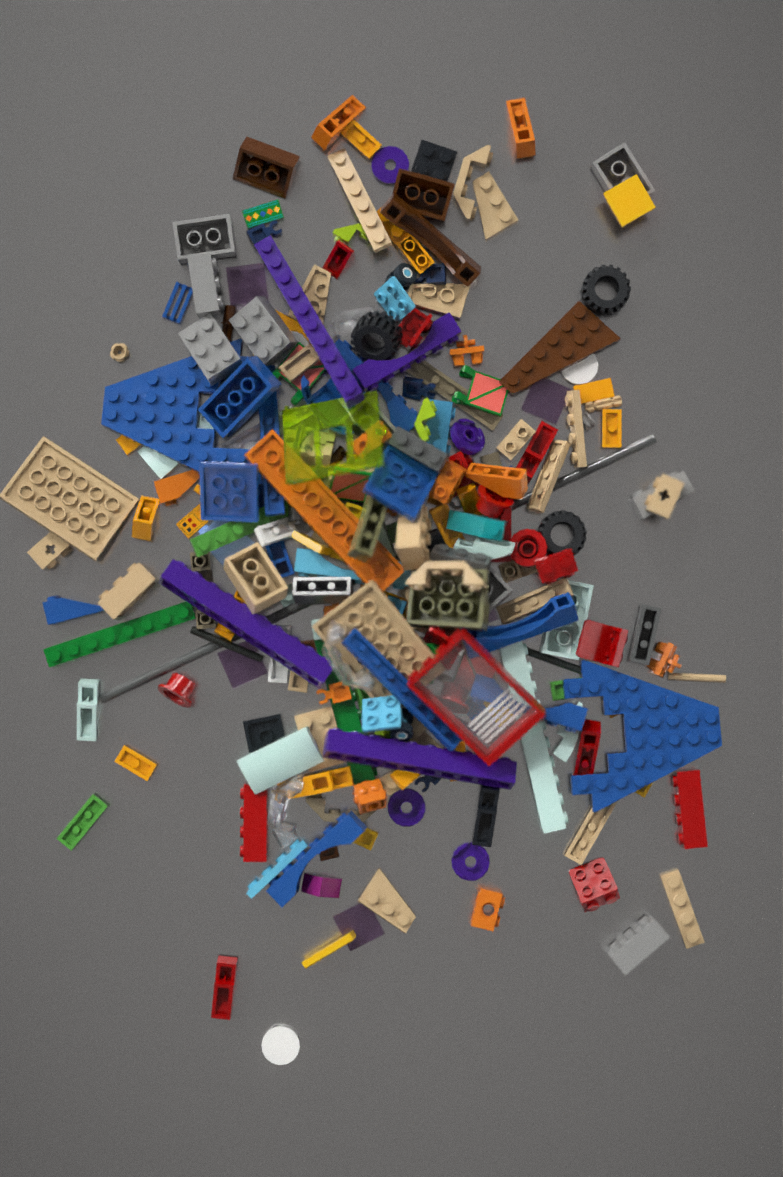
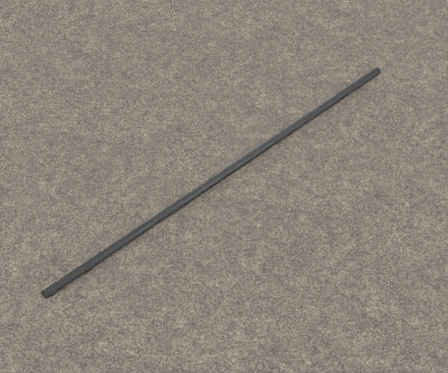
M651 434L588 464L586 467H581L558 478L553 491L657 443L655 436ZM533 491L526 493L523 499H514L511 511L527 504ZM397 554L395 559L397 561H400L399 556ZM352 579L353 585L358 584L355 583V579ZM293 603L265 617L273 624L313 604ZM235 634L231 642H235L241 639V637ZM210 642L100 694L99 698L102 703H105L218 650L222 646Z

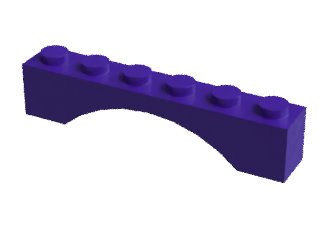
M449 312L432 323L426 339L411 353L392 360L377 361L369 359L353 368L351 373L363 393L367 390L372 392L379 387V383L383 381L387 383L395 378L394 374L406 372L411 368V364L415 362L419 364L427 359L428 354H436L443 349L442 346L449 343V345H452L458 341L462 331Z

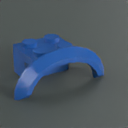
M303 375L301 378V392L314 415L331 431L344 436L353 435L354 432L349 426L342 427L338 424L363 401L348 408L331 378L323 387L311 395L309 389L310 382ZM365 392L363 393L365 399L369 397Z

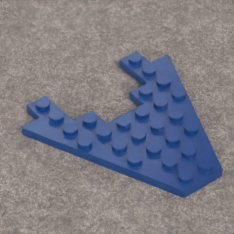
M237 339L230 342L243 363L248 356H242L243 341L242 339ZM192 356L105 387L102 426L200 473V462L250 463L244 457L250 449L214 448L215 429L197 428L200 393L213 394L220 387V381L211 386Z
M586 660L580 661L582 678L563 679L564 699L602 696L604 716L623 714L626 753L607 754L608 773L570 776L572 795L591 794L592 812H597L722 746L719 707Z

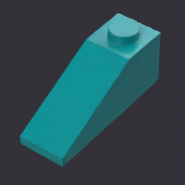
M450 510L446 529L502 541L507 521Z

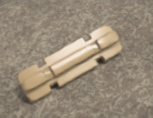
M614 396L612 399L605 398L596 400L594 403L587 402L584 404L585 411L592 413L594 410L601 411L602 409H610L612 406L618 407L622 405V399L620 396Z

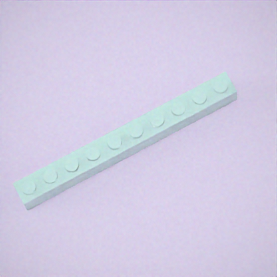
M522 641L500 648L503 667L535 698L534 692H537L535 681H531L530 674L533 673L531 662L526 660L525 655H528L526 643L522 644ZM508 684V688L510 689L509 693H512V692L514 693V695L512 696V698L514 699V698L517 696V697L519 698V699L517 700V702H519V701L521 700V701L523 702L522 704L527 705V706H530V705ZM521 712L520 716L516 717V721L524 714L523 712ZM541 719L520 739L542 831L545 834L566 829V824L569 821L567 813L562 811L561 805L564 804L562 793L558 794L557 786L560 783L558 775L553 774L552 767H555L553 755L549 756L548 748H551L548 737L544 736L543 730L546 729L544 719Z

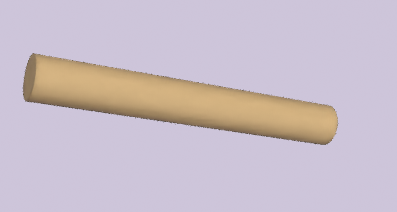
M668 673V680L726 683V675Z

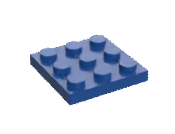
M388 444L362 492L412 522L438 474Z
M199 463L201 520L259 521L258 464Z

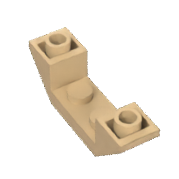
M486 145L464 157L454 189L453 200L465 222L468 223L470 218H475L477 207L474 206V200L461 197V195L465 196L468 187L465 181L472 174L473 166H470V164L485 168L487 163H491L493 152H490V145Z
M426 561L406 580V584L412 590L423 591L424 588H430L431 572L432 575L442 576L444 573L462 576L464 573L463 585L469 588L470 591H481V588H487L486 582L465 561Z

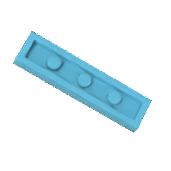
M297 839L289 847L291 851L288 854L283 852L275 860L277 864L273 868L268 866L261 873L263 877L259 881L255 879L247 886L249 890L246 894L252 899L308 846V843L304 839L301 841Z

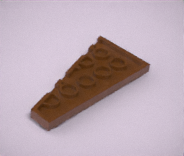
M578 301L509 370L499 383L512 395H515L533 386L535 383L547 379L552 374L586 359L589 355L621 341V338L583 303Z

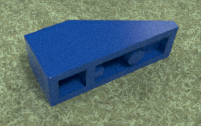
M58 595L48 597L46 602H42L48 625L105 611L101 606L58 598Z

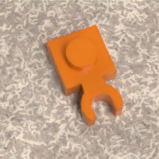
M348 680L330 684L329 691L320 689L316 692L317 694H325V699L319 701V704H325L331 698L333 704L352 699Z

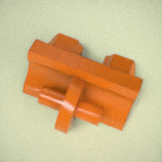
M463 335V341H456V346H464V348L450 349L449 352L454 367L465 365L464 356L471 355L472 365L482 364L485 351L484 345L468 347L476 345L475 339L468 340L467 335Z
M658 642L655 651L662 654L660 661L651 658L647 667L661 678L664 677L666 671L673 673L675 667L681 669L682 665L677 663L680 656L674 655L677 646L670 642L668 644Z

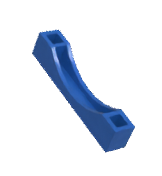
M338 339L334 343L350 371L365 362L362 356L359 357L351 351L353 347L346 340L342 342ZM388 382L379 383L377 390L387 405L390 422L396 428L399 426L410 433L415 428L414 424L418 412L413 407L409 409L405 405L407 401L400 394L396 396L391 391L393 387Z
M258 472L259 508L265 506L263 477ZM284 540L265 546L270 561L282 579L296 575Z
M567 592L551 598L537 612L518 622L501 626H488L487 631H467L488 652H492L578 621L579 619L572 597ZM464 639L462 640L469 659L480 656Z
M476 673L469 696L473 697L472 701L483 704L484 700L492 703L504 690L495 679ZM508 694L501 698L493 707L495 708L497 705H499L508 696ZM511 697L503 706L505 707L513 698ZM517 701L509 707L510 710L518 703ZM565 703L560 706L545 708L546 715L542 719L547 720L546 724L557 727L558 724L565 726V730L576 733V730H582L588 709L572 703ZM521 704L512 713L515 714L524 704ZM527 706L522 712L526 713L531 706Z
M352 810L348 814L342 813L336 819L338 823L334 827L332 825L328 826L322 832L324 836L320 840L318 838L314 839L309 844L311 848L307 852L303 850L295 857L297 861L293 865L289 863L282 870L283 874L279 878L275 876L268 883L270 886L266 890L267 893L281 907L299 891L303 871L313 857L330 847L351 844L366 830L367 826Z

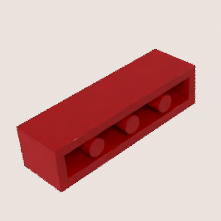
M700 770L674 771L675 776H672V785L676 787L677 795H674L675 807L678 806L679 814H676L677 826H680L681 833H678V843L684 849L708 847Z
M245 783L244 788H240V799H244V807H240V819H244L243 826H240V838H243V846H240V857H243V862H267L268 789L255 795L250 785Z

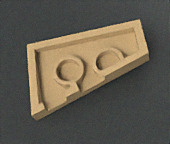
M489 171L472 181L485 241L518 222V218Z
M314 264L302 290L323 324L331 273ZM290 309L288 316L297 320Z
M446 283V285L412 284L410 285L408 296L417 308L441 315L450 312L454 319L460 320L469 287L465 284Z
M377 869L357 902L401 932L406 933L416 916L382 871Z

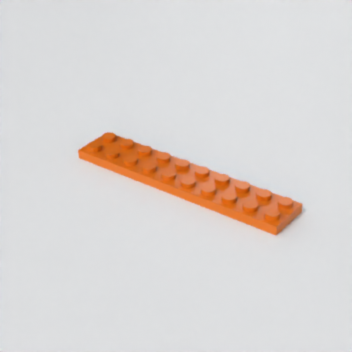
M273 429L244 455L251 464H258V472L364 584L373 579L380 589L385 591L405 572L402 565L378 540L372 557L366 562L347 556L359 520Z

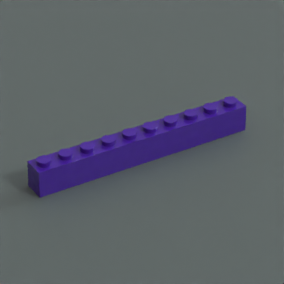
M271 235L254 244L260 258L347 407L351 408L365 400L361 388Z
M173 559L160 576V585L318 689L322 687L335 667L329 658L320 656L314 648L305 646L297 637L288 635L282 627L276 624L273 625L264 615L257 613L253 615L247 604H241L232 594L223 592L213 582L209 583L203 579L200 573L188 569L183 562Z
M339 728L328 729L325 735L323 758L392 770H403L421 775L511 790L516 782L517 762L511 761L509 758L497 759L489 767L478 755L470 751L458 752L454 749L450 752L447 748L441 749L435 745L424 746L418 745V743L413 741L401 742L396 738L384 739L378 735L367 736L356 731L345 732Z

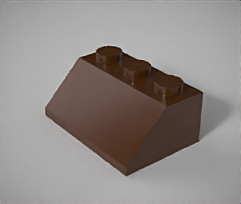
M246 136L239 148L232 179L286 199L300 156Z
M399 168L393 193H396L420 215L445 221L455 183Z

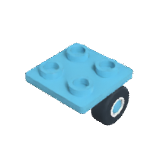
M408 263L399 264L394 271L387 275L385 283L374 292V296L388 316L391 314L393 320L398 322L416 308L405 291L417 278L415 269Z
M390 695L362 700L363 732L390 729L391 738H396L401 742L412 739L413 727L411 724L413 723V714L408 709L401 708V702L396 697Z

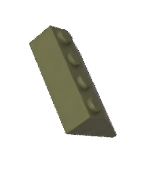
M473 569L487 584V588H481V591H470L469 588L463 585L464 573L462 576H454L451 573L436 576L432 575L431 572L430 588H424L423 591H415L410 587L407 622L412 627L434 628L437 626L441 629L462 630L465 628L470 631H487L489 618L488 570ZM411 570V575H413L417 570Z

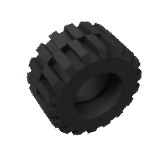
M604 264L599 268H593L587 274L582 284L581 296L584 298V304L589 306L588 309L590 311L594 310L595 314L602 313V316H607V314L612 315L616 311H620L630 297L631 287H629L630 280L626 278L627 274L625 272L622 273L620 271L621 268L617 267L616 269L613 268L614 265L609 264V266H605ZM601 280L612 282L617 289L615 298L612 300L599 298L595 292V285Z
M375 310L373 313L369 311L366 315L361 316L354 327L350 341L354 345L353 350L357 351V355L359 357L362 356L364 361L369 359L377 361L390 360L395 355L402 342L403 334L401 333V326H398L399 322L397 320L394 321L391 314L388 316L386 315L387 312L384 311L382 313H379V310ZM369 333L380 335L384 342L373 339Z
M561 510L555 511L543 519L539 525L538 532L546 540L547 555L569 548L572 549L573 555H576L584 547L587 530L584 527V522L580 520L578 515H574L571 511ZM566 524L572 529L573 539L570 544L558 546L552 541L551 530L555 525Z

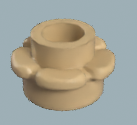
M116 343L111 347L110 355L116 361L122 362L129 356V350H127L125 344Z

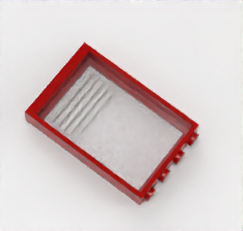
M463 628L461 631L456 630L450 636L451 640L446 645L444 643L436 649L437 653L432 658L430 656L427 657L422 663L423 667L418 671L415 669L410 673L407 686L490 767L546 715V709Z

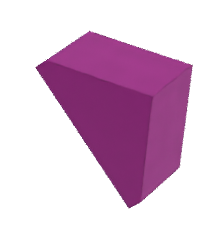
M304 872L301 892L317 897L339 898L342 879Z

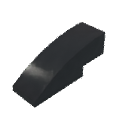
M480 785L472 845L491 847L500 788Z

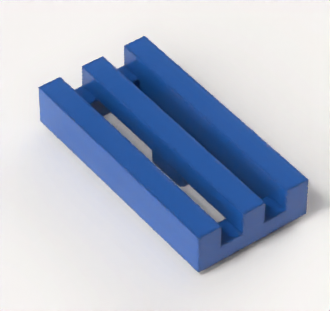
M176 281L162 315L163 318L181 324L193 295L192 287ZM179 288H182L171 316H169L168 314ZM187 290V291H189V292H188V295H187V297H186V299H185V302H184L183 307H182V309H181V311H180V314H179V316H178V319H176V318H174V317H175V315H176V313H177V310H178L179 305H180V303H181V301H182V298H183V296H184V293H185V291Z

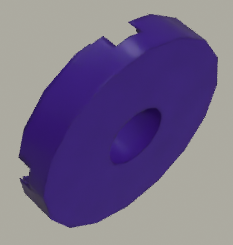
M386 146L379 149L372 158L371 168L373 175L383 184L394 185L399 168L409 170L407 155L403 150L395 146ZM393 161L396 167L393 170H387L385 163Z
M459 419L450 429L451 439L460 451L468 455H475L485 445L483 431L480 427L477 428L475 426L476 423L473 421Z
M410 788L396 791L388 802L390 818L396 824L403 827H411L420 822L426 811L422 795ZM404 802H409L412 805V810L409 813L401 810V805Z
M472 842L458 846L453 852L451 859L452 868L456 875L468 881L482 878L488 871L490 864L486 849L482 846L472 845ZM469 856H473L476 859V864L473 867H468L465 864V860Z

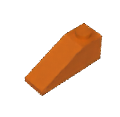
M351 95L317 125L311 138L326 150L341 136L343 130L353 119L356 120L366 107Z
M525 98L506 101L517 159L536 156L535 138Z
M471 463L465 473V476L503 497L523 499L528 489L527 469Z
M190 470L154 481L160 504H165L166 507L177 504L176 501L184 497L200 481V473Z

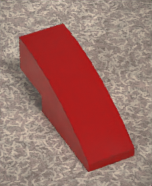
M541 421L516 466L519 469H527L528 484L558 432V429L544 421Z
M218 956L211 1018L231 1019L238 960L236 957Z

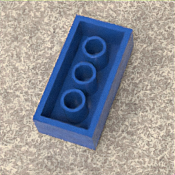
M258 356L248 357L198 411L222 438L232 436L282 384Z

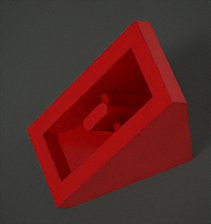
M338 240L322 269L330 272L332 276L338 279L354 258V250Z

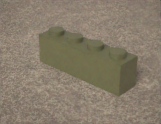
M369 495L366 496L347 555L362 562H366L373 555L388 508Z

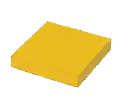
M637 174L603 193L605 200L621 227L626 226L656 208Z

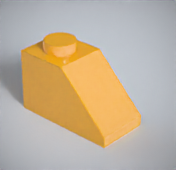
M141 496L133 518L132 538L151 540L160 504L159 499Z

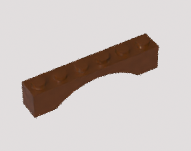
M393 193L382 206L380 213L385 218L425 245L467 287L479 276L481 266L396 193Z

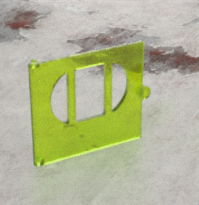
M377 391L363 393L365 400L351 408L347 407L343 398L294 408L284 407V410H282L286 484H297L384 466L382 436L386 435L388 430L384 424L380 423ZM353 424L363 428L367 434V445L362 454L354 459ZM345 425L348 461L322 466L320 430ZM312 432L314 433L315 467L307 465L302 460L300 453L304 440Z

